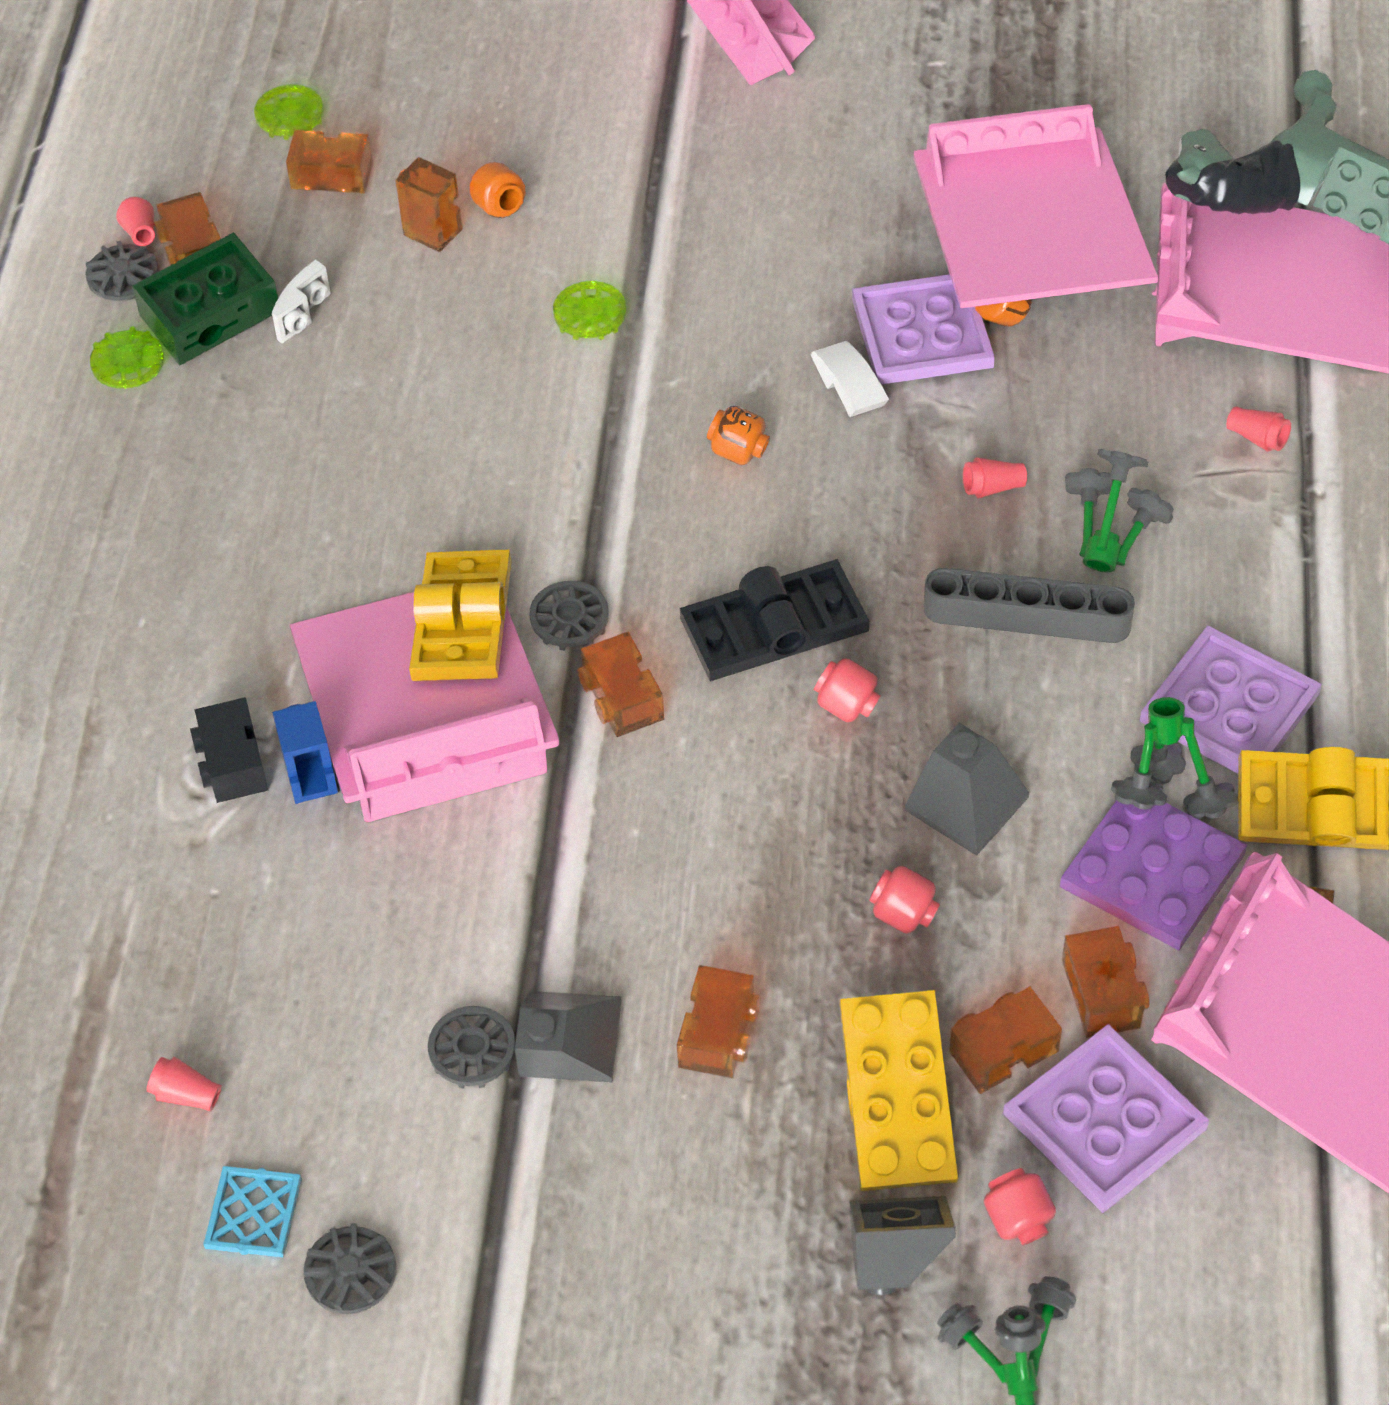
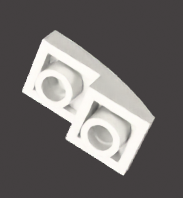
M314 260L293 278L275 303L272 317L277 340L282 344L312 323L309 309L320 304L331 294L326 267L317 260Z
M848 341L815 350L811 353V357L827 389L836 388L849 417L883 407L889 400L868 363Z

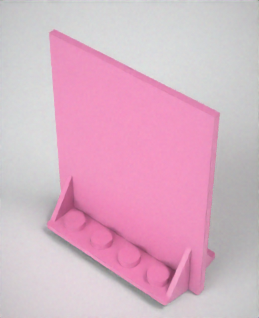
M687 0L750 85L783 69L788 75H791L795 72L791 63L815 39L812 30L788 0Z
M1090 104L929 125L927 147L923 150L914 151V162L960 308L1157 283L1158 275L1102 130L1098 127L1095 128L1093 109Z
M1163 183L1160 197L1159 248L1157 253L1158 281L1155 290L1152 292V295L1157 296L1155 346L1161 347L1162 343L1195 336L1389 374V244L1380 240V236L1366 233L1359 226L1338 216L1333 217L1325 213L1294 207L1291 210L1277 209L1271 213L1257 214L1213 211L1209 206H1198L1175 197L1168 189L1166 183Z
M414 592L289 624L312 700L316 701L330 757L344 801L351 803L359 800L366 822L539 776L547 772L546 749L557 747L559 745V737L507 606L498 678L411 680L409 666L416 626Z
M1253 852L1244 864L1209 930L1197 947L1198 950L1184 975L1174 980V983L1178 986L1154 1027V1035L1151 1040L1156 1044L1164 1043L1177 1048L1389 1193V942L1290 875L1281 861L1283 856L1277 852L1265 857L1258 852Z

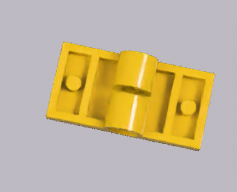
M510 549L426 553L422 584L416 585L414 589L416 626L409 666L412 681L498 678L512 564Z
M1342 747L1318 748L1312 750L1309 754L1241 750L1238 755V840L1244 842L1389 850V759L1355 757L1353 750Z
M935 990L840 999L839 1005L847 1066L848 1102L854 1128L860 1190L870 1191L957 1182L958 1174Z

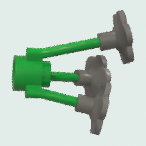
M1098 449L1097 455L1113 465L1111 474L1107 472L1100 473L1094 468H1085L1080 470V472H1070L1065 476V490L1070 494L1081 495V505L1084 506L1083 542L1079 553L1081 557H1084L1083 564L1096 571L1113 572L1115 571L1116 564L1120 566L1125 565L1128 552L1140 531L1146 529L1151 521L1169 524L1173 519L1172 512L1174 509L1170 503L1161 500L1160 496L1151 490L1145 489L1141 491L1138 488H1131L1127 493L1129 497L1127 503L1137 513L1132 519L1134 525L1122 545L1118 543L1120 537L1110 530L1121 484L1126 483L1129 469L1133 467H1148L1149 462L1145 458L1132 456L1127 453ZM1109 494L1101 530H1096L1094 536H1092L1093 507L1097 505V497Z
M1163 697L1152 701L1148 708V724L1144 726V743L1134 747L1131 751L1130 758L1135 764L1134 774L1132 777H1126L1124 780L1112 782L1111 790L1116 793L1115 799L1122 804H1133L1135 807L1145 810L1152 809L1154 805L1162 806L1166 804L1167 795L1162 792L1163 787L1160 784L1170 782L1173 775L1181 774L1185 770L1186 761L1181 756L1182 748L1177 743L1183 735L1186 738L1198 776L1196 781L1197 789L1194 793L1184 798V807L1189 815L1197 819L1205 816L1207 818L1222 816L1225 814L1226 809L1237 805L1238 795L1235 793L1231 783L1215 785L1213 777L1208 776L1194 733V719L1185 717V706L1178 699Z

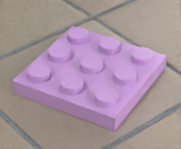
M950 274L852 289V301L871 368L881 385L994 368L995 356L982 316L977 313L975 307L960 308Z
M1207 625L1142 709L1140 722L1145 725L1148 724V708L1152 701L1163 697H1172L1180 700L1185 706V717L1194 719V733L1201 754L1238 774V755L1241 750L1278 752L1319 696L1322 684ZM1182 735L1178 742L1188 747L1186 738Z
M1109 1024L1007 1102L1003 1110V1115L1102 1213L1107 1211L1206 1131L1209 1123L1208 1118Z

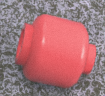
M847 658L841 659L837 664L830 661L813 689L819 693L817 696L818 705L845 722H853L860 714L868 718L881 695L874 692L878 684L877 676Z
M898 866L892 872L885 869L869 898V901L874 903L873 913L876 918L906 934L913 932L919 924L927 928L940 906V903L933 900L936 892L934 883L905 866Z
M1019 1168L994 1179L988 1184L990 1191L984 1197V1206L1000 1238L1004 1240L1019 1238L1023 1246L1049 1233L1045 1225L1053 1220L1056 1209L1039 1175L1035 1173L1025 1174L1023 1168Z

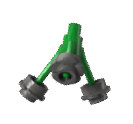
M1046 1276L1041 1279L1039 1284L1032 1283L1029 1286L1028 1292L1032 1295L1029 1307H1010L996 1319L995 1333L1000 1337V1343L1005 1349L1016 1352L1015 1363L1003 1364L975 1335L981 1328L983 1321L975 1314L976 1307L974 1305L962 1307L959 1303H956L945 1311L937 1321V1325L941 1328L938 1340L940 1342L946 1341L954 1350L968 1343L994 1370L1000 1381L1007 1384L1008 1395H1014L1016 1405H1036L1034 1391L1039 1390L1036 1377L1038 1376L1039 1361L1051 1320L1066 1319L1069 1310L1075 1306L1076 1296L1070 1291L1071 1287L1067 1282L1056 1277ZM1027 1351H1030L1029 1358L1027 1359Z

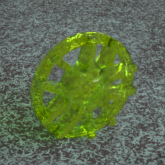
M294 84L270 89L257 100L254 107L257 125L266 131L269 137L274 138L275 135L284 136V140H289L290 136L305 132L311 134L313 132L312 128L317 124L321 125L324 113L323 101L316 91L306 86ZM284 93L287 94V97L281 99L277 96ZM292 93H300L301 95L293 97ZM270 99H272V101L274 102L271 104H265Z
M583 281L568 286L558 294L553 304V315L560 332L572 335L573 340L598 337L601 341L605 339V335L611 332L614 334L618 332V327L623 323L626 316V301L622 293L610 284L600 281ZM596 289L595 295H586V290ZM581 291L580 298L570 296L575 292ZM602 291L607 292V293H609L610 295H612V296H607V297L601 298V296H602ZM576 323H579V325L576 328L572 327ZM598 323H603L605 327L600 328Z
M131 326L129 330L113 334L107 332L104 334L105 338L99 343H93L94 349L90 355L92 373L99 382L112 388L126 389L143 385L152 380L160 372L164 364L163 347L158 339L151 335L149 330L145 332L138 331L136 327ZM140 368L151 369L147 373L142 374ZM136 372L137 378L127 380L126 374ZM120 373L121 380L110 378Z

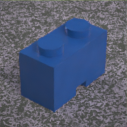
M316 701L294 704L285 709L273 711L274 722L295 804L337 794L338 790L328 743Z

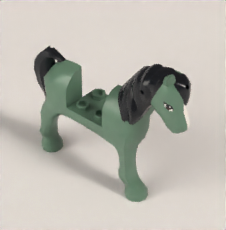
M1318 70L1304 71L1296 80L1294 96L1303 105L1304 112L1295 125L1276 135L1271 143L1246 156L1233 159L1217 137L1208 129L1187 132L1178 143V158L1173 161L1165 173L1166 185L1175 197L1198 206H1209L1213 211H1229L1236 214L1271 213L1277 209L1291 210L1296 202L1308 206L1321 186L1313 206L1324 210L1329 216H1338L1359 226L1366 233L1376 234L1380 236V240L1389 244V159L1326 127V124L1333 120L1337 105L1331 97L1333 84L1326 74Z

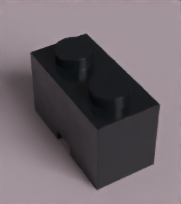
M246 697L194 709L198 727L190 728L196 754L204 752L206 761L198 762L200 776L204 788L213 787L216 802L220 803L269 791Z

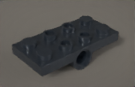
M838 559L781 577L774 567H758L748 572L741 579L739 590L679 608L680 620L710 682L868 632L870 623Z

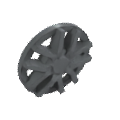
M116 241L117 245L109 248L103 245L101 246V252L96 254L91 261L86 262L85 276L89 288L96 295L104 299L119 301L135 298L133 289L125 291L126 286H132L142 281L138 277L146 279L159 272L155 255L147 250L146 246L122 245L121 241ZM120 253L119 257L114 258L111 256ZM103 282L101 287H99L95 283ZM113 285L117 286L115 292L109 291Z
M580 581L557 582L541 590L533 599L529 611L530 623L534 632L543 640L545 645L559 646V649L565 651L566 647H575L583 644L592 645L595 638L605 633V627L609 619L608 603L604 595L590 584ZM569 590L570 597L561 599L558 592ZM575 590L588 594L577 599L575 597ZM552 595L555 603L543 602L548 596ZM596 601L599 603L598 605L587 607ZM536 613H545L551 615L537 616ZM602 614L600 621L594 619V617ZM586 625L593 630L587 632L582 626ZM541 626H549V628L545 631ZM559 630L564 631L561 638L555 636ZM572 633H574L578 637L571 638Z
M482 1006L461 1007L444 1015L433 1027L428 1039L429 1059L436 1074H439L449 1082L458 1084L459 1088L464 1089V1086L479 1085V1088H483L485 1083L496 1079L505 1071L508 1072L510 1070V1064L514 1055H516L515 1035L510 1023L495 1010ZM465 1016H481L474 1026H470L464 1018ZM492 1019L497 1024L486 1033L483 1029ZM455 1020L462 1028L457 1033L448 1027ZM441 1032L450 1040L436 1045ZM505 1032L508 1043L496 1039ZM491 1051H496L506 1054L504 1058L501 1059L499 1057L491 1055L490 1053ZM454 1052V1055L441 1061L437 1058L439 1055ZM483 1064L495 1068L487 1073H484ZM459 1065V1075L448 1070ZM477 1066L478 1075L466 1076L467 1067Z
M352 1223L351 1226L338 1229L336 1227L331 1228L329 1233L322 1236L311 1249H308L304 1263V1280L311 1297L323 1308L342 1314L358 1313L379 1303L390 1291L396 1276L394 1252L386 1238L371 1229L357 1226V1223ZM351 1236V1247L342 1249L339 1239ZM358 1236L367 1238L370 1241L359 1247ZM333 1242L335 1252L322 1250L329 1243ZM380 1247L384 1251V1254L367 1259L370 1254ZM315 1260L330 1264L329 1267H313ZM387 1265L388 1272L384 1279L375 1270ZM312 1279L326 1280L320 1291L317 1290ZM367 1280L380 1287L373 1295L363 1286ZM335 1286L341 1288L337 1300L327 1299ZM352 1290H355L363 1298L359 1302L346 1303Z

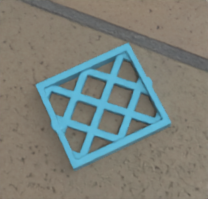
M223 1166L203 1244L204 1248L238 1252L241 1255L256 1254L284 1257L300 1188L301 1175L266 1171L263 1168L255 1170ZM239 1176L254 1178L255 1180L240 1189L233 1178ZM266 1181H284L288 1184L273 1193L266 1184ZM228 1183L235 1194L223 1201ZM260 1186L268 1197L253 1206L245 1195ZM290 1192L287 1208L285 1209L278 1199ZM240 1199L247 1211L233 1220L226 1211V1208ZM273 1203L280 1212V1215L266 1223L258 1212ZM221 1214L227 1224L216 1231L219 1215ZM253 1217L260 1228L246 1237L238 1225ZM283 1222L278 1240L271 1229ZM233 1230L240 1241L238 1243L219 1242L217 1239ZM266 1234L274 1245L264 1247L255 1246L251 1243Z

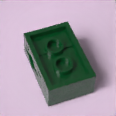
M234 232L132 285L139 316L179 366L271 317L275 303L278 300L274 279Z

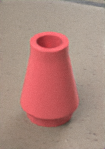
M140 197L125 199L120 204L116 214L119 225L131 236L136 245L147 246L151 244L155 238L153 206L147 200Z
M1235 406L1229 413L1227 429L1235 431L1267 452L1272 449L1280 451L1290 436L1291 421L1285 419L1284 415L1279 412L1243 409Z
M976 457L973 462H966L963 468L964 489L968 495H975L977 498L1026 486L1027 471L1024 463H1010Z
M161 1057L157 1061L147 1085V1092L156 1095V1101L202 1108L210 1112L214 1109L222 1089V1085L212 1082L176 1057H173L171 1060Z

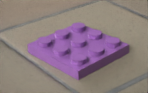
M1116 800L1062 875L1060 887L1180 951L1244 857L1247 844L1168 803L1162 806L1154 805L1152 809L1145 810L1139 809L1133 804H1122Z

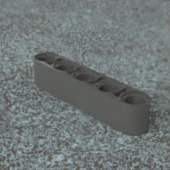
M938 568L932 570L925 579L923 607L927 618L939 624L1118 643L1125 640L1130 634L1135 602L1134 597L1129 591L1116 586L953 568Z

